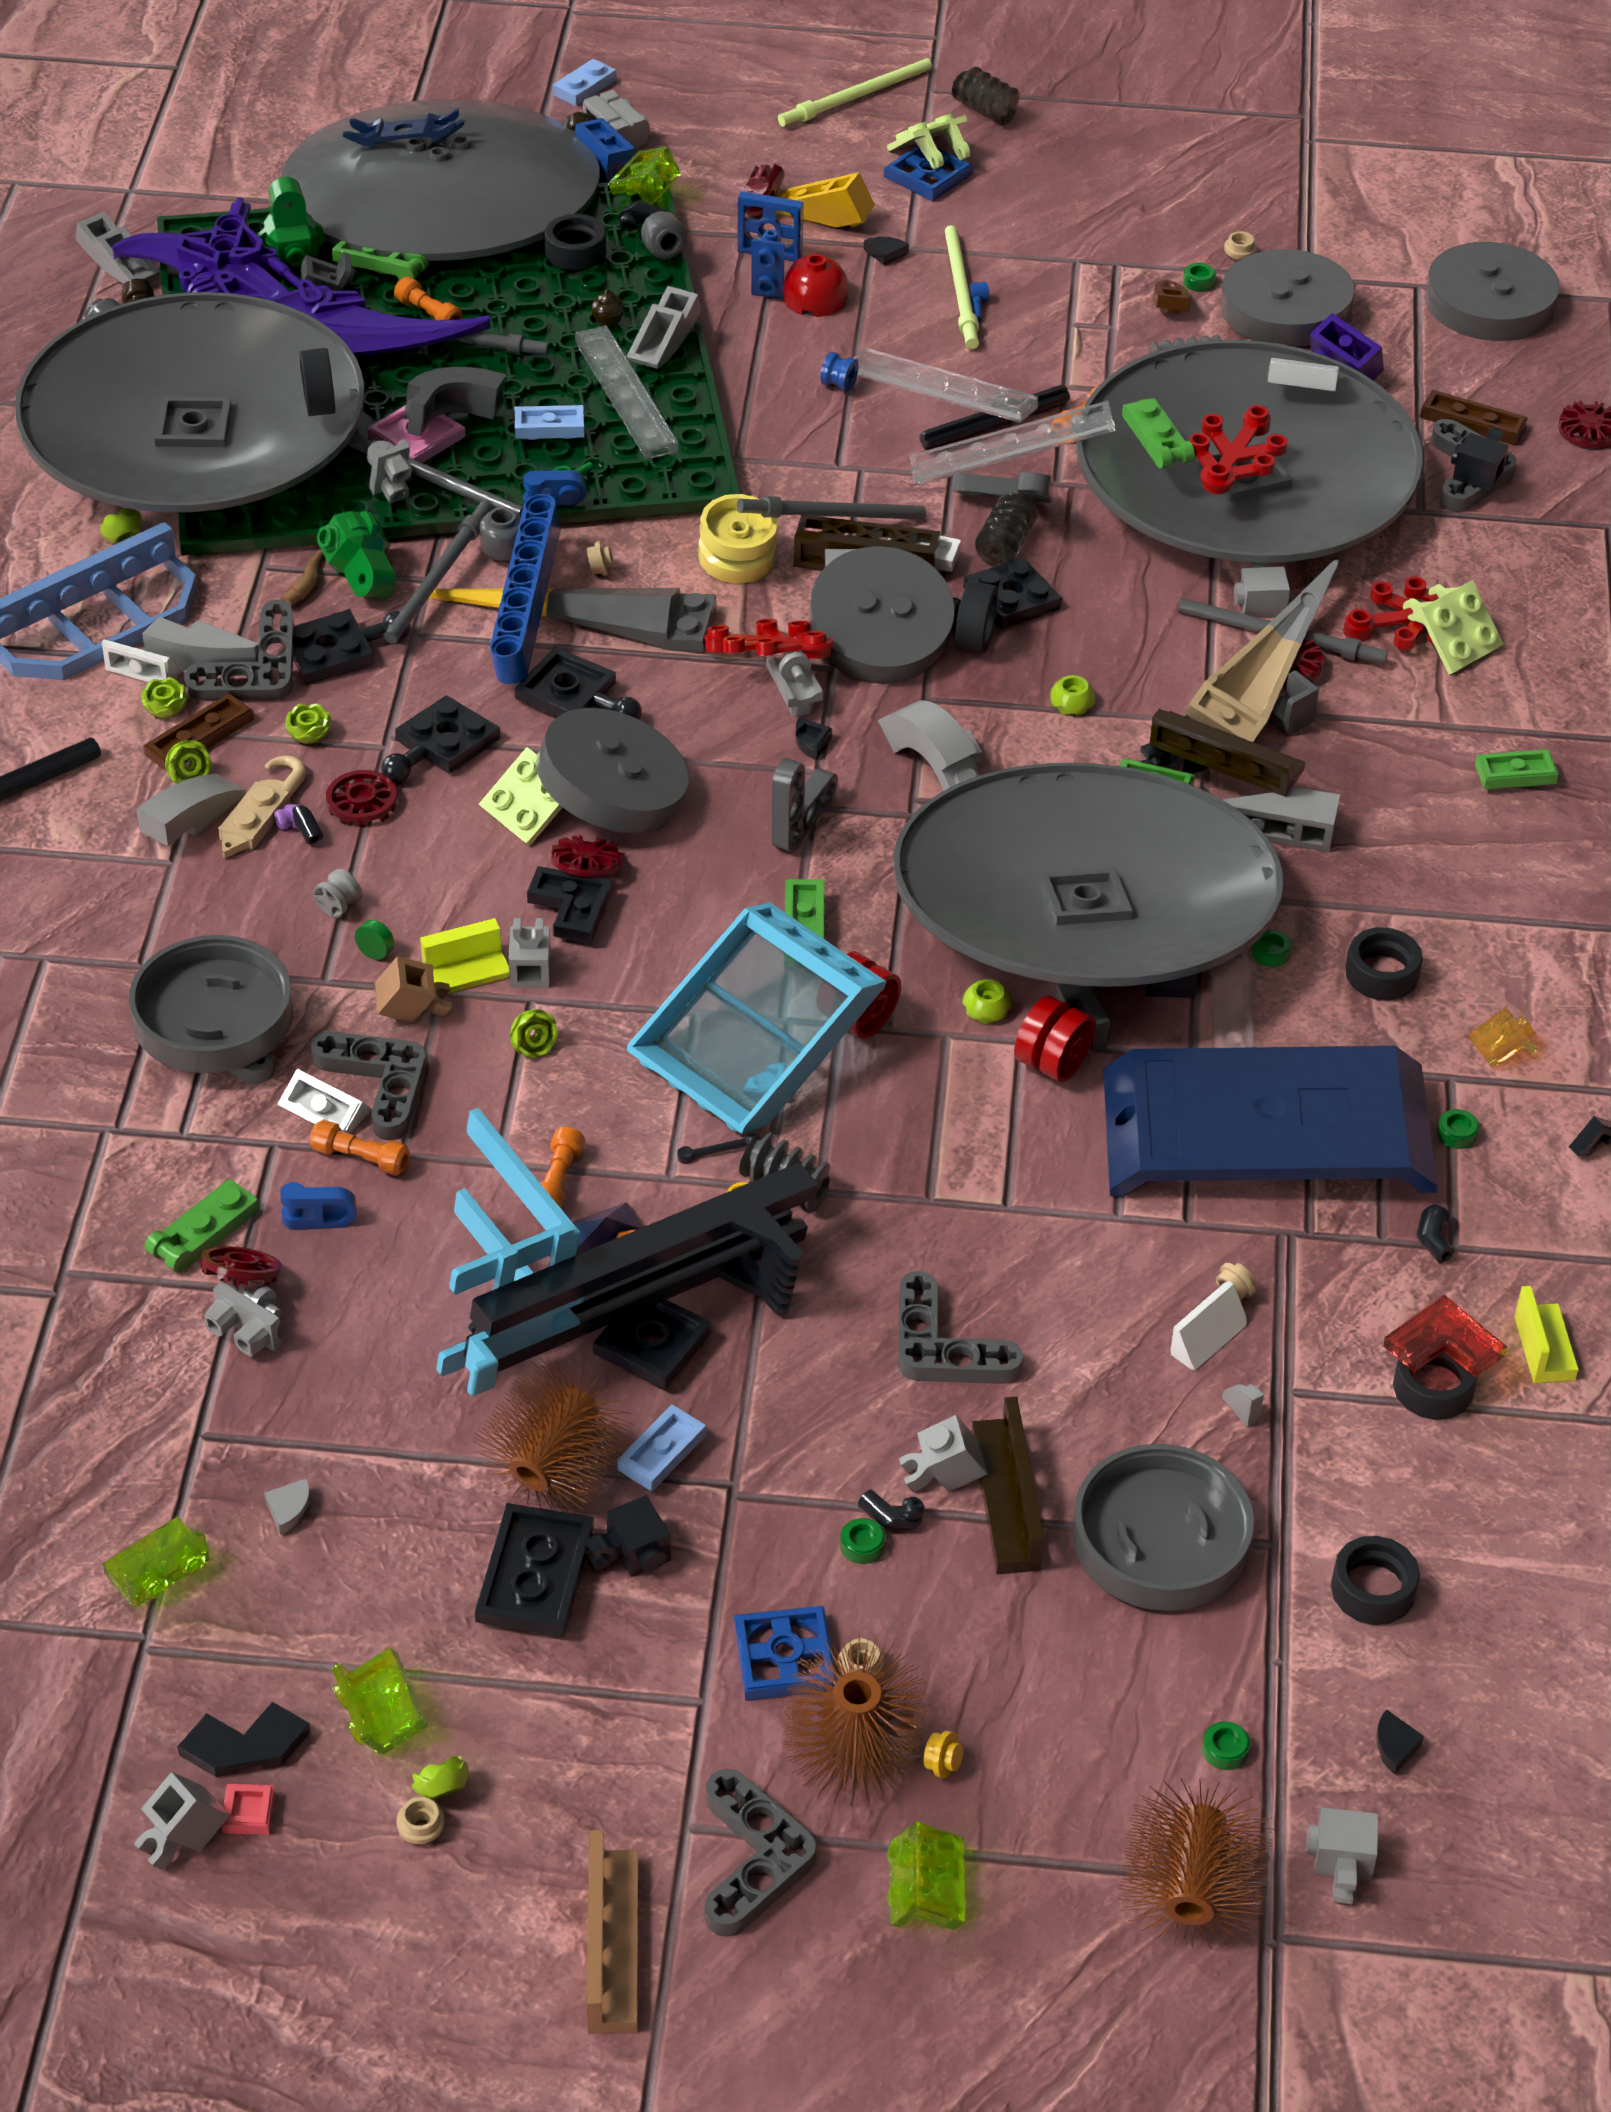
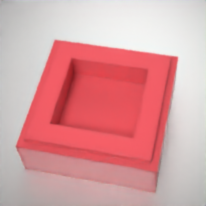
M227 1784L223 1808L230 1816L221 1826L222 1834L270 1835L275 1801L274 1785Z

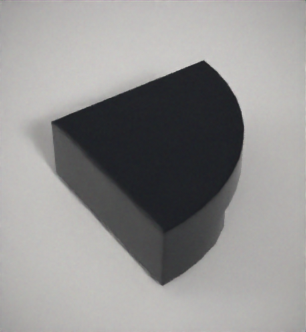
M873 237L864 240V250L885 265L909 254V244L893 237Z
M799 717L796 722L795 733L797 746L805 755L817 760L832 739V728Z
M1593 1116L1569 1145V1148L1577 1156H1588L1593 1154L1591 1148L1601 1142L1609 1145L1611 1143V1121Z
M1387 1709L1380 1718L1376 1735L1378 1749L1381 1753L1380 1757L1384 1765L1395 1774L1421 1747L1424 1735Z

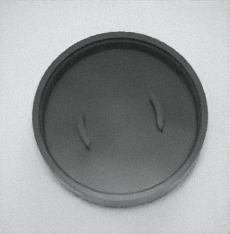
M1473 242L1452 247L1436 257L1429 269L1425 300L1431 314L1440 323L1455 332L1482 340L1510 341L1534 335L1543 330L1552 321L1556 310L1560 283L1554 269L1545 260L1528 250L1504 243Z
M1291 249L1262 251L1240 259L1228 269L1223 279L1221 310L1226 322L1235 331L1249 339L1292 347L1310 345L1309 334L1331 313L1349 323L1352 316L1354 284L1344 268L1324 256Z
M883 546L864 547L849 551L835 558L818 575L812 588L808 622H810V632L823 631L826 632V637L834 639L831 656L825 659L835 668L864 681L878 683L898 682L920 675L932 667L943 655L950 639L954 619V601L945 579L924 559L897 548Z
M575 709L555 718L546 731L536 757V769L539 779L549 795L571 814L590 824L617 832H648L667 824L676 814L689 781L688 770L683 757L664 735L632 716L607 709Z
M207 935L189 938L169 945L154 954L141 966L129 990L132 1025L139 1044L157 1061L169 1067L187 1072L217 1073L247 1066L263 1058L279 1045L287 1034L293 1019L294 1008L291 983L284 964L266 947L240 937Z
M1169 1444L1139 1445L1108 1456L1098 1463L1085 1477L1075 1502L1072 1530L1073 1544L1079 1562L1096 1584L1114 1597L1126 1603L1151 1610H1184L1201 1606L1220 1597L1240 1578L1249 1559L1254 1531V1514L1250 1499L1242 1484L1234 1474L1218 1461L1201 1452L1182 1446Z

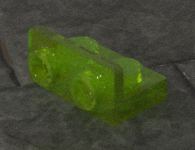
M668 146L638 151L608 185L613 195L621 193L634 195L639 192L643 202L653 205L680 176V171Z
M177 1516L105 1561L102 1565L106 1577L130 1604L136 1608L147 1600L157 1598L167 1587L186 1575L196 1573L203 1564L210 1561L206 1536L201 1530L192 1533Z

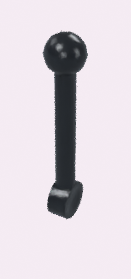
M750 1133L744 1139L696 1149L683 1146L677 1151L678 1161L688 1164L693 1161L694 1157L749 1146L753 1141L761 1140V1138L756 1133Z

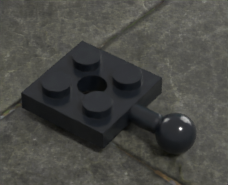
M1025 558L964 576V589L968 581L995 585L998 588L995 622L1000 628L1061 608L1062 597ZM953 597L954 619L952 626H956L961 600Z
M350 609L296 625L294 627L293 661L305 684H312L375 664L373 652L367 642L384 637V633L399 615L400 611H392L384 617L382 623L360 629ZM411 623L408 625V627L405 629V631L398 640L403 639L408 635L411 628ZM326 645H335L334 647L329 649L323 648V646Z
M556 647L514 688L516 700L557 717L571 710L593 708L594 706L617 711L638 720L642 715L641 705L636 699L632 697L616 699L606 695L616 684V672Z
M446 695L395 728V740L411 750L403 755L393 753L385 757L381 765L382 774L390 778L394 783L403 782L409 777L411 767L424 758L450 773L500 739V727Z
M664 1300L607 1325L593 1342V1354L666 1390L712 1333V1322L668 1300ZM654 1333L663 1337L658 1342H647L642 1339L644 1335Z

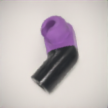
M284 805V809H278L274 813V820L278 828L284 830L291 826L292 828L299 829L307 844H315L324 836L311 810L304 805Z

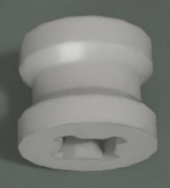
M336 869L331 872L327 878L328 881L319 883L312 891L313 898L318 907L325 914L334 918L342 916L347 910V905L355 904L362 896V889L358 881L343 869Z

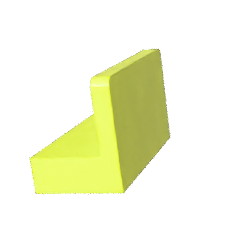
M495 918L420 937L422 963L433 966L434 983L444 982L450 984V991L447 994L509 978V965L501 951L500 927Z
M1522 1286L1514 1317L1533 1383L1576 1380L1578 1367L1559 1304L1537 1305L1532 1287Z

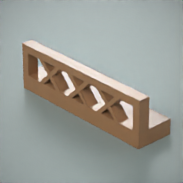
M589 1830L588 2033H637L638 1850H604V1830Z

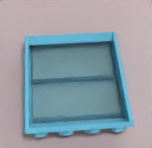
M768 902L748 907L740 913L629 1042L626 1051L639 1059L641 1065L654 1070L668 1080L670 1086L683 1091L696 1100L699 1107L714 1113L725 1121L731 1130L743 1134L768 1126L884 989L886 981L772 903Z

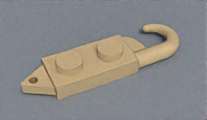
M284 755L275 757L265 764L264 768L267 771L277 766H288L293 771L285 781L267 779L260 782L256 781L218 828L219 837L222 840L223 858L230 857L245 849L254 850L275 823V811L284 809V805L290 804V798L306 777V767L300 759Z

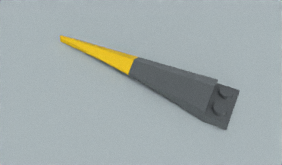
M548 588L541 616L607 631L669 651L704 652V635L708 633L707 628L712 626L717 601L716 594L681 593L680 588ZM435 589L430 598L499 608L503 589Z

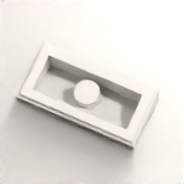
M1271 358L1268 382L1335 391L1339 367Z
M105 639L102 641L107 671L146 682L153 679L164 680L168 677L178 680L182 674L181 669L169 657Z
M298 1069L278 1102L279 1106L314 1124L322 1119L338 1123L341 1130L349 1134L371 1111V1108L363 1102Z
M1228 1281L1221 1285L1173 1328L1170 1355L1191 1370H1197L1247 1325L1245 1312L1232 1282Z

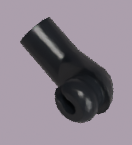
M636 201L621 211L618 218L619 225L625 231H632L636 225L643 222L651 214L659 211L666 212V209L643 201Z
M1434 1204L1422 1211L1416 1234L1418 1240L1436 1261L1443 1263L1454 1254V1248L1442 1236V1231L1446 1228L1445 1221L1450 1222L1451 1215L1445 1207Z
M870 1489L858 1501V1507L885 1529H913L923 1521L922 1515L925 1512V1505L916 1497L905 1498L902 1506L890 1505L875 1491Z

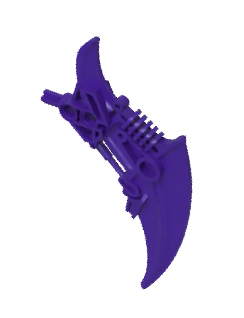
M237 198L236 203L232 202L229 214L219 217L215 222L213 230L185 234L142 233L127 237L112 246L114 259L119 257L148 259L161 262L179 271L181 288L186 293L216 292L253 296L271 300L308 314L335 332L347 344L354 356L373 355L422 347L491 328L490 316L461 320H424L382 314L366 309L365 299L361 298L357 291H331L327 286H315L309 280L301 281L278 258L276 249L264 246L263 240L250 229L247 220L251 205L250 203H244V198ZM273 269L298 289L288 291L266 270Z

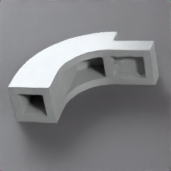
M916 701L878 720L893 752L896 753L907 747L918 751L931 765L943 790L981 775L971 756L977 752L972 741L960 724L940 706L929 701Z

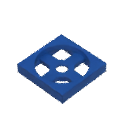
M917 145L884 167V177L934 201L972 175L973 165L964 160L960 161L958 157L936 147L942 154L944 165H949L954 171L949 172L941 168L942 166L934 170H924V167H931V165ZM906 165L916 168L911 173L902 170ZM926 177H934L939 181L930 185L922 180Z
M741 191L738 196V252L752 254V239L754 238L749 232L757 233L761 238L766 231L764 225L769 223L775 227L780 237L793 239L791 244L785 246L784 260L796 261L802 258L804 201ZM752 206L763 208V218L760 220L745 218V213ZM777 210L789 212L794 218V226L781 224L777 220Z
M824 1606L734 1615V1630L745 1700L791 1696L793 1694L800 1695L796 1692H786L797 1691L791 1689L804 1687L799 1683L808 1688L811 1686L816 1691H818L816 1688L822 1691L821 1687L824 1692H827L821 1685L811 1684L805 1680L802 1682V1679L795 1678L799 1677L797 1676L798 1672H796L798 1671L797 1661H800L801 1658L815 1657L811 1651L817 1656H820V1653L831 1666L829 1658L834 1666L833 1656L829 1648L831 1649ZM790 1624L805 1628L816 1637L800 1639L791 1632ZM772 1626L773 1636L770 1637L768 1642L748 1644L756 1633ZM787 1644L793 1648L794 1652L791 1656L782 1657L777 1654V1647ZM771 1661L778 1666L780 1679H760L752 1672L751 1663ZM822 1664L823 1669L828 1673V1675L831 1677L829 1673L830 1671L834 1679L836 1680V1675L830 1669L828 1671L826 1666ZM816 1673L815 1676L821 1681L822 1679ZM820 1675L823 1678V1680L828 1684V1686H830L827 1679Z

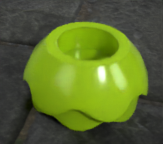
M122 508L118 514H108L105 516L103 524H99L101 535L107 541L117 544L139 534L142 526L140 513L135 509Z
M1069 675L1061 678L1054 684L1050 691L1051 704L1063 715H1083L1089 708L1094 706L1095 691L1092 685L1084 678Z
M172 677L164 680L153 679L149 681L146 688L141 692L142 705L150 714L156 717H173L184 708L187 702L186 688Z
M298 704L287 714L285 728L294 740L303 744H314L328 734L331 728V716L319 704Z
M184 740L178 742L169 750L166 756L165 768L170 779L177 784L190 778L208 775L212 768V761L206 746L197 741ZM186 760H190V764L188 766H185Z
M984 979L973 983L966 990L962 1004L966 1007V1013L969 1017L977 1019L982 1024H990L994 1021L1003 1020L1007 1016L1008 1010L1012 1009V997L1007 988L1001 983L991 979Z
M531 1009L521 1013L515 1018L510 1029V1041L517 1053L529 1058H537L550 1052L558 1037L555 1018L540 1009ZM535 1029V1033L533 1035H530L532 1030Z
M452 1756L445 1763L427 1765L420 1774L417 1772L412 1774L414 1780L412 1787L419 1796L429 1798L432 1801L463 1789L466 1785L469 1774L467 1761L463 1762L461 1756Z

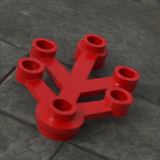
M1252 405L1248 408L1243 416L1242 429L1232 443H1230L1222 430L1223 418L1217 414L1205 415L1202 420L1201 430L1203 433H1194L1189 437L1194 453L1203 466L1200 480L1207 492L1224 494L1230 490L1236 479L1256 475L1268 476L1273 473L1275 458L1273 456H1283L1286 453L1288 439L1281 434H1272L1268 436L1267 443L1247 447L1254 436H1263L1270 430L1271 415L1266 407ZM1210 439L1222 456L1219 462L1215 460L1209 451ZM1254 459L1252 464L1234 467L1237 462Z
M1417 576L1409 577L1405 581L1404 595L1407 598L1392 593L1393 587L1391 584L1384 581L1375 582L1371 587L1370 599L1376 604H1385L1399 611L1370 615L1364 609H1354L1345 618L1343 633L1346 637L1365 641L1371 637L1373 628L1409 623L1407 627H1400L1395 631L1394 645L1400 650H1411L1415 646L1416 638L1425 628V624L1408 619L1407 616L1412 614L1413 610L1411 608L1403 609L1404 602L1409 600L1407 598L1432 602L1439 599L1437 594L1429 595L1426 581ZM1428 633V641L1434 644Z
M776 619L757 620V635L733 634L729 632V626L726 625L710 626L707 628L708 633L704 635L706 651L729 654L756 650L757 655L769 656L777 653L802 650V653H805L809 659H820L831 656V648L834 647V639L826 637V632H810V622L808 621L789 622V637L778 630Z

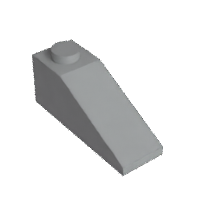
M1299 788L1290 790L1286 797L1272 792L1223 799V801L1236 808L1256 824L1270 842L1330 852L1340 794Z

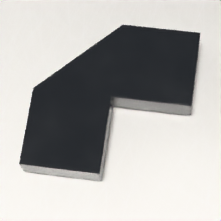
M273 1701L244 1735L206 1713L177 1746L178 1754L214 1777L235 1774L234 1770L260 1765L263 1766V1769L282 1766L311 1732L310 1723Z

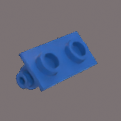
M766 230L761 240L752 239L751 295L783 299L785 243L781 242V237L776 230Z

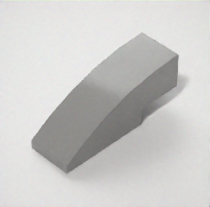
M105 211L77 223L76 241L102 269L124 284L128 280L136 278L148 281L159 276L160 271L151 260L130 257L114 259L112 246L130 237L131 234L124 226L118 228Z
M667 286L659 304H652L627 355V360L657 369L664 365L683 343L701 312L698 294Z
M158 617L142 633L145 651L169 657L181 671H186L189 666L199 662H258L259 645L257 642L199 620L188 628Z
M218 774L202 775L184 780L161 791L136 808L139 830L162 844L170 846L185 832L197 836L243 798L246 791L244 788Z

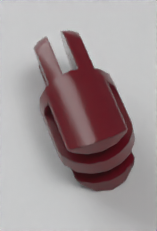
M774 164L772 169L769 165H760L759 168L755 166L743 191L775 197L784 179L783 168L777 164ZM752 206L746 211V214L750 216L763 214V208Z

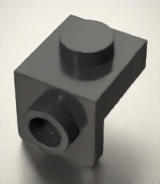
M343 252L337 266L308 255L305 256L301 264L302 280H309L315 286H327L331 291H342L344 286L349 287L355 271L351 267V254Z

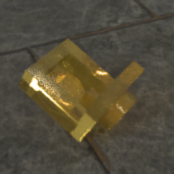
M1507 1007L1467 1035L1492 1069L1523 1046L1531 1054L1538 1050L1530 1039L1536 1034L1523 1015L1515 1019Z

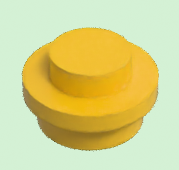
M944 1731L942 1734L933 1733L928 1739L924 1751L925 1768L933 1771L936 1777L945 1779L952 1771L958 1770L963 1759V1746L959 1743L958 1735L951 1731Z

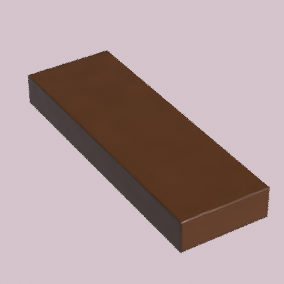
M1436 390L1430 392L1420 412V418L1432 422L1441 419H1451L1486 437L1491 427L1502 430L1504 433L1500 441L1515 446L1522 436L1528 421L1526 416Z
M228 693L143 745L144 755L166 771V756L175 744L184 740H193L202 743L208 749L253 721V710Z

